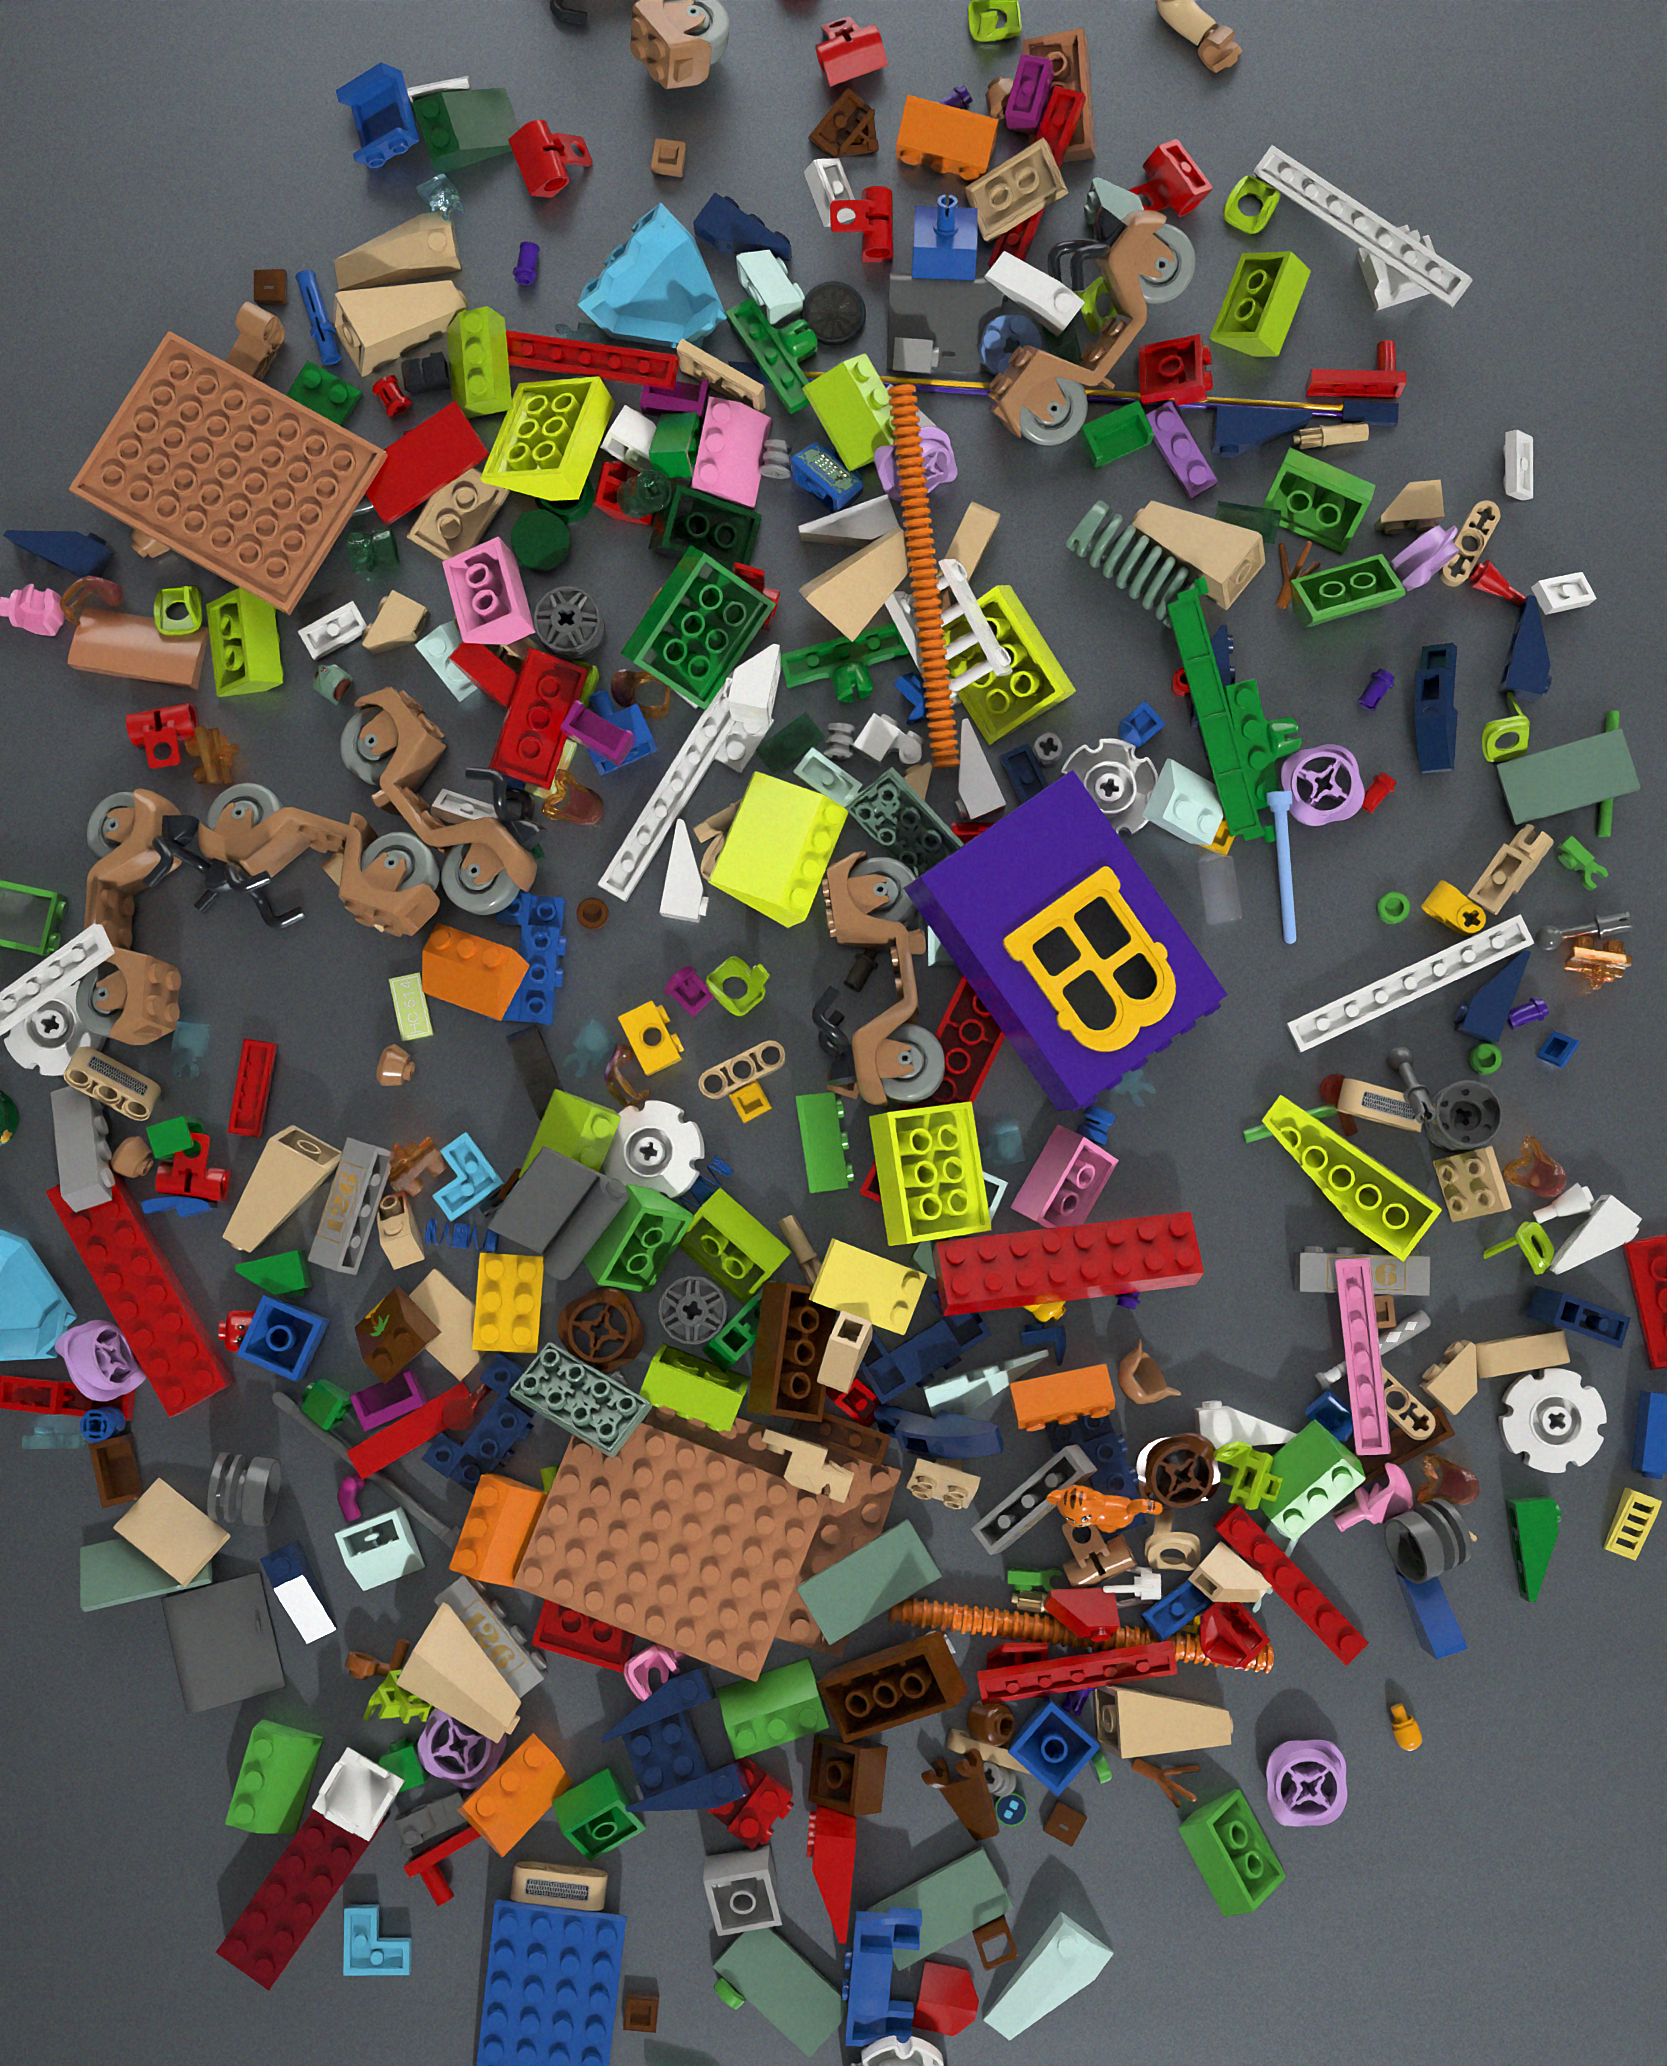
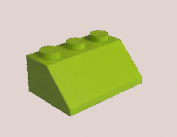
M1291 251L1242 253L1209 338L1216 343L1254 357L1279 356L1311 270Z
M489 306L459 312L446 328L452 402L456 401L460 405L468 419L511 410L512 399L505 318Z
M866 353L840 363L802 388L849 472L873 462L877 448L894 444L893 441L896 440V436L892 434L895 426L891 425V420L894 419V416L890 415V410L893 409L889 405L891 397L888 395L884 384Z
M240 587L206 604L216 695L224 697L262 692L282 684L283 666L280 662V638L277 633L275 619L276 608Z
M555 1088L519 1178H521L543 1146L599 1172L621 1116L613 1109Z
M721 1188L695 1213L694 1219L678 1244L681 1250L743 1305L752 1298L792 1252Z
M662 1343L650 1363L639 1396L649 1401L652 1406H665L675 1410V1413L682 1418H696L706 1422V1426L712 1430H726L730 1432L751 1377L730 1369L724 1373L713 1362Z

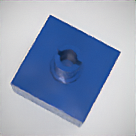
M942 195L937 199L938 207L915 206L912 278L975 280L978 208L957 207L958 200L953 195H949L948 206L945 205L946 195Z
M607 689L598 691L589 697L598 716L625 732L628 729L634 733L636 741L620 767L658 750L638 703L616 712ZM588 749L593 763L601 776L619 768L617 765Z

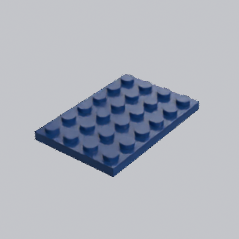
M496 1900L476 2066H610L627 1916Z

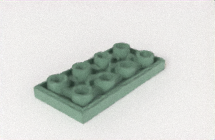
M1622 728L1495 766L1514 827L1641 789Z
M893 767L882 774L845 806V809L892 859L905 864L916 878L964 845Z
M550 1341L509 1391L515 1399L612 1459L652 1409L649 1401Z
M907 1518L796 1586V1589L827 1642L831 1645L942 1577Z
M124 1537L80 1547V1608L84 1612L213 1583L211 1559L186 1587H183Z
M981 1846L868 1908V1912L888 1913L889 1907L922 1909L919 1950L893 1948V1961L900 1971L1015 1907L985 1849Z
M772 1927L741 1932L713 1963V1968L808 2058L817 2051L847 2017L848 2001L842 2000V1993Z

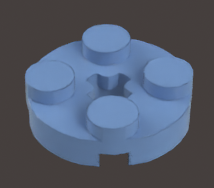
M1012 314L1001 315L991 320L983 329L981 342L978 346L981 363L989 373L996 376L999 373L1004 374L1010 366L1008 360L1012 354L1010 352L1004 353L1003 351L1007 338L1011 341H1016L1017 347L1015 350L1018 347L1023 348L1026 344L1042 350L1041 337L1035 325L1023 315Z

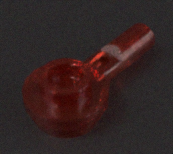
M1338 1073L1329 1074L1324 1077L1319 1088L1323 1100L1328 1104L1335 1105L1336 1108L1343 1079H1348ZM1337 1111L1346 1136L1358 1133L1353 1116Z
M482 1382L465 1399H452L446 1403L442 1410V1420L446 1427L454 1431H462L468 1428L474 1420V1408L493 1389Z

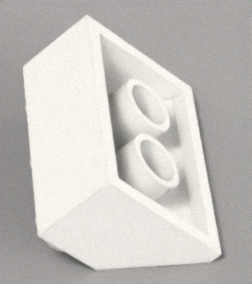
M772 644L735 668L733 678L727 677L723 697H725V703L727 704L726 710H730L733 721L769 728L782 667L780 645Z

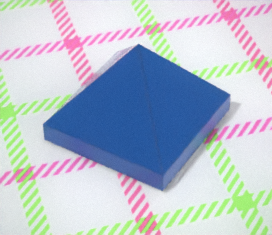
M1553 1031L1536 1057L1563 1069L1580 1042Z

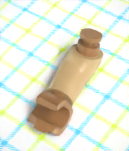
M1155 0L1157 10L1162 18L1180 35L1199 46V57L1212 72L1217 73L1224 67L1230 68L1239 60L1238 56L1243 50L1232 40L1235 37L1234 30L1224 25L1218 27V23L1203 11L1194 0Z

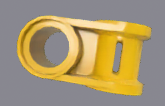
M1443 880L1439 881L1421 905V908L1428 915L1442 922L1461 936L1473 935L1480 931L1486 923L1484 910L1465 897L1453 885ZM1470 914L1473 916L1471 920L1472 925L1467 927L1464 925L1466 921L1465 916Z

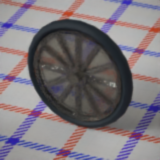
M830 281L821 283L808 292L805 300H803V309L800 311L801 319H804L810 325L805 330L812 329L814 331L817 342L823 345L837 346L850 342L860 333L866 319V308L862 297L853 287L843 282Z

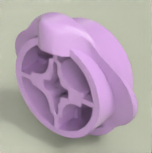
M935 426L921 427V432L918 433V436L922 437V443L919 446L923 447L921 457H924L925 462L922 464V467L926 469L923 477L927 478V483L924 484V487L928 488V493L940 483L953 481L958 473L950 439L942 429ZM894 444L881 446L875 451L874 461L883 491L892 500L902 502L904 501L903 497H900L902 487H899L898 484L901 477L897 475L900 467L896 466V461L899 460V457L895 456V451L898 449Z
M1438 525L1420 534L1417 540L1389 563L1407 591L1427 583L1433 574L1458 554L1460 550L1452 541L1458 531L1456 526H1452L1444 531Z
M1326 744L1313 749L1300 750L1289 756L1283 764L1281 784L1284 791L1292 790L1293 803L1290 804L1289 811L1299 822L1310 826H1320L1329 822L1348 819L1361 808L1365 794L1364 786L1360 779L1357 761L1346 748L1335 744ZM1314 760H1327L1331 762L1322 773H1316L1312 770L1308 771L1303 768L1304 765ZM1339 767L1347 776L1348 793L1343 792L1342 788L1335 782V775ZM1330 771L1331 774L1327 782L1330 791L1325 789L1314 798L1318 791L1316 790L1318 784L1315 782V779L1318 781L1322 780ZM1297 776L1302 778L1310 787V795L1306 803L1298 794L1296 786ZM1330 797L1342 802L1340 806L1331 810L1321 811L1314 808L1320 798Z
M105 1320L89 1321L84 1325L69 1329L55 1342V1350L64 1358L73 1383L89 1399L95 1401L113 1400L120 1395L131 1392L142 1384L146 1378V1374L141 1365L137 1363L124 1334L111 1322Z
M435 1707L419 1738L418 1756L423 1767L432 1775L448 1780L460 1788H477L497 1768L500 1757L506 1748L507 1734L504 1733L499 1743H496L479 1732L469 1731L465 1724ZM449 1721V1740L444 1746L439 1747L440 1733L444 1725ZM466 1739L468 1746L458 1748L457 1742ZM486 1740L484 1757L476 1767L474 1760H476V1746ZM448 1755L454 1756L458 1760L459 1765L464 1766L465 1771L451 1767L443 1757Z
M1293 1740L1279 1745L1272 1752L1266 1767L1268 1783L1267 1802L1272 1815L1278 1823L1284 1826L1295 1827L1307 1825L1322 1826L1333 1822L1341 1815L1347 1802V1769L1345 1759L1336 1744L1326 1740ZM1304 1761H1313V1763H1311L1308 1766H1301L1298 1764ZM1330 1770L1333 1774V1781L1326 1795L1321 1784L1326 1779L1325 1774ZM1287 1771L1293 1781L1288 1787L1289 1791L1283 1795L1281 1792V1781ZM1305 1780L1310 1783L1312 1781V1784L1310 1786L1306 1783L1301 1785V1782ZM1307 1800H1312L1316 1802L1313 1804H1301L1302 1802Z

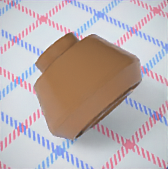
M1000 76L988 84L987 88L989 90L986 92L985 97L988 114L996 119L1005 117L1014 82L1012 78L1004 79L1003 76Z
M132 528L129 536L133 541L129 545L143 558L147 554L154 558L170 550L165 545Z
M397 1044L385 1047L380 1057L376 1079L382 1086L403 1085L405 1080L410 1081L412 1079L416 1064L411 1062V1055Z
M131 1136L124 1140L117 1148L110 1164L115 1174L135 1178L138 1175L144 1176L150 1170L154 1161L151 1159L152 1152L140 1136Z

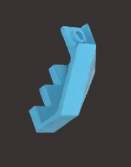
M659 203L635 223L631 228L634 234L631 235L629 240L623 245L618 244L604 262L607 267L602 271L601 275L597 279L591 277L583 287L577 305L610 338L676 348L681 339H684L701 349L704 337L711 334L715 327L727 318V315L694 237L662 203Z
M0 1229V1361L57 1358L58 1353L55 1350V1342L67 1331V1326L78 1316L28 1240Z

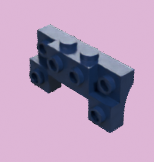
M937 1290L929 1295L942 1318L888 1352L875 1330L872 1331V1339L859 1368L881 1404L889 1401L914 1384L918 1388L927 1384L935 1378L932 1374L934 1371L942 1366L945 1371L962 1361L959 1355L991 1336L990 1330L979 1313L943 1316L939 1291Z
M498 1353L479 1380L500 1396L464 1445L445 1431H442L421 1459L444 1477H450L474 1495L481 1475L493 1473L499 1465L504 1468L516 1453L511 1449L518 1439L524 1441L535 1427L530 1422L538 1412L512 1397L509 1392L522 1374L525 1373L526 1369L504 1353Z
M1090 1415L1077 1417L1078 1420L1076 1422L1066 1425H1059L1058 1421L1045 1424V1430L1053 1453L1061 1451L1064 1447L1078 1444L1097 1468V1471L1089 1477L1093 1490L1104 1495L1127 1497L1130 1500L1138 1499L1134 1486L1139 1483L1137 1473L1133 1465L1127 1466L1124 1454L1129 1453L1122 1434L1116 1435L1109 1415L1100 1418H1091ZM1139 1512V1514L1134 1516L1132 1523L1124 1528L1117 1529L1112 1533L1103 1532L1099 1528L1098 1530L1105 1541L1118 1536V1533L1144 1525L1147 1522L1144 1514ZM1088 1526L1080 1527L1084 1537L1083 1540L1086 1543L1091 1538V1529Z

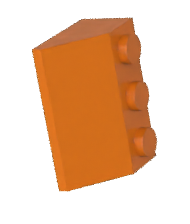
M907 94L896 143V157L906 164L917 165L919 163L929 166L938 173L951 172L960 175L967 181L974 182L988 173L995 149L999 119Z
M437 923L422 950V991L427 995L501 1021L530 965L512 948Z
M1107 1364L1010 1383V1402L1018 1429L1026 1428V1431L1041 1430L1046 1427L1045 1424L1057 1421L1059 1425L1071 1424L1078 1420L1077 1417L1090 1415L1091 1418H1100L1109 1415L1110 1410L1115 1409V1397Z
M495 1472L482 1474L449 1569L479 1581L514 1587L512 1585L549 1493Z
M532 1733L504 1759L456 1810L503 1858L552 1806L551 1801L560 1797L573 1783L557 1757Z

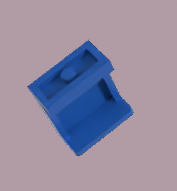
M381 62L336 90L338 102L352 108L362 148L353 154L354 161L367 165L370 168H378L383 166L388 159L397 154L405 153L410 146L420 141L401 70Z

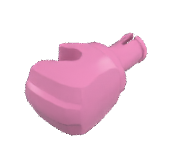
M29 584L23 590H14L10 598L0 597V616L9 617L14 627H23L32 633L52 637L56 635L60 626L64 623L65 610L63 609L62 598L51 589L41 592L34 589V584Z
M1391 1463L1384 1464L1390 1479V1484L1387 1488L1383 1489L1378 1483H1375L1369 1495L1363 1487L1355 1490V1502L1332 1513L1333 1520L1341 1532L1364 1519L1370 1520L1373 1524L1379 1522L1384 1524L1387 1520L1411 1510L1413 1506L1412 1490L1404 1471L1400 1467Z
M656 1642L652 1643L624 1664L623 1675L625 1681L639 1701L644 1702L652 1695L649 1683L650 1669L653 1667L658 1668L661 1673V1681L665 1684L668 1681L670 1670L675 1676L681 1673L679 1661L688 1655Z

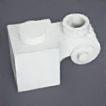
M873 713L853 744V751L879 768L889 753L898 752L899 763L903 767L909 768L920 762L922 758V745L925 740L912 731H909L907 735L897 728L898 723L885 714L879 717Z

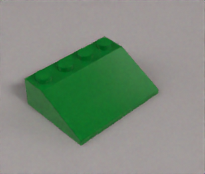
M690 545L620 653L706 711L776 604L710 556Z

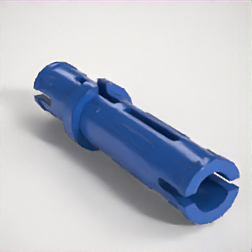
M303 270L297 273L295 278L312 326L310 330L311 337L317 342L322 363L324 365L336 364L342 357L334 337L336 333L334 324L329 322L315 272L313 270Z

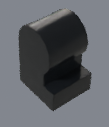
M443 352L430 353V357L408 359L401 363L405 391L422 393L451 389L448 364Z

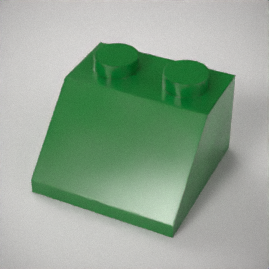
M609 1768L596 1773L589 1780L551 1801L562 1834L590 1862L647 1829L639 1812H626L625 1807L633 1802L621 1781Z

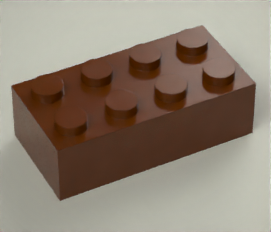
M764 1282L747 1412L795 1420L822 1422L827 1386L818 1383L817 1378L829 1337L835 1325L836 1310L809 1300L813 1287L788 1282Z
M941 1631L833 1667L817 1683L844 1744L954 1708L968 1692L967 1686Z

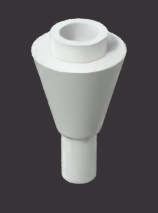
M1577 1182L1554 1200L1551 1205L1533 1212L1537 1223L1540 1224L1556 1216L1563 1217L1592 1212L1590 1205L1595 1204L1589 1188L1587 1186L1581 1188Z

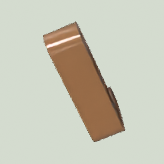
M245 302L240 308L235 322L240 335L225 362L261 382L284 341L286 331L277 316L250 302Z

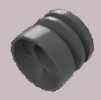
M564 586L549 591L538 602L533 617L535 631L548 654L568 662H585L597 654L603 646L606 631L603 617L592 596L580 588ZM567 617L570 620L573 619L574 624L569 626L567 623L564 624L562 620Z
M1463 1080L1443 1088L1430 1098L1437 1115L1430 1122H1427L1424 1116L1423 1123L1427 1137L1436 1147L1449 1153H1463L1489 1143L1498 1135L1503 1124L1504 1109L1499 1096L1491 1087L1479 1081ZM1461 1114L1464 1120L1456 1124L1453 1118Z
M690 1275L676 1280L666 1288L659 1302L658 1314L662 1327L671 1338L683 1344L697 1345L709 1341L723 1329L729 1315V1302L726 1292L718 1282L707 1276ZM693 1301L698 1302L697 1308L702 1310V1314H697L691 1319L689 1318V1312L685 1310V1306H689Z
M221 1452L216 1459L208 1485L207 1511L209 1519L221 1521L224 1518L227 1523H233L241 1511L242 1521L245 1525L269 1526L276 1510L280 1492L281 1463L279 1459L256 1456L248 1468L245 1454H238L234 1458L231 1452Z
M1438 1497L1432 1499L1425 1504L1415 1507L1413 1511H1407L1387 1520L1384 1526L1386 1547L1394 1564L1401 1574L1413 1583L1420 1584L1440 1575L1443 1570L1453 1569L1457 1565L1469 1561L1472 1556V1540L1469 1530L1455 1507L1444 1499Z

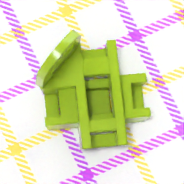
M1242 1441L1228 1443L1214 1451L1213 1455L1216 1460L1232 1466L1229 1477H1221L1220 1480L1222 1483L1233 1486L1228 1502L1245 1505V1508L1248 1510L1258 1509L1261 1497L1276 1502L1283 1478L1269 1473L1274 1457L1265 1452H1258L1252 1449L1251 1444ZM1249 1471L1251 1472L1248 1483L1247 1485H1244ZM1272 1480V1481H1273V1484H1272L1270 1493L1268 1494V1493H1267V1490H1268L1270 1481Z
M403 1670L389 1671L385 1680L370 1698L363 1721L368 1722L378 1705L381 1704L382 1708L378 1714L379 1719L401 1717L403 1723L406 1724L409 1723L411 1716L418 1715L421 1722H426L428 1714H431L434 1706L396 1684Z

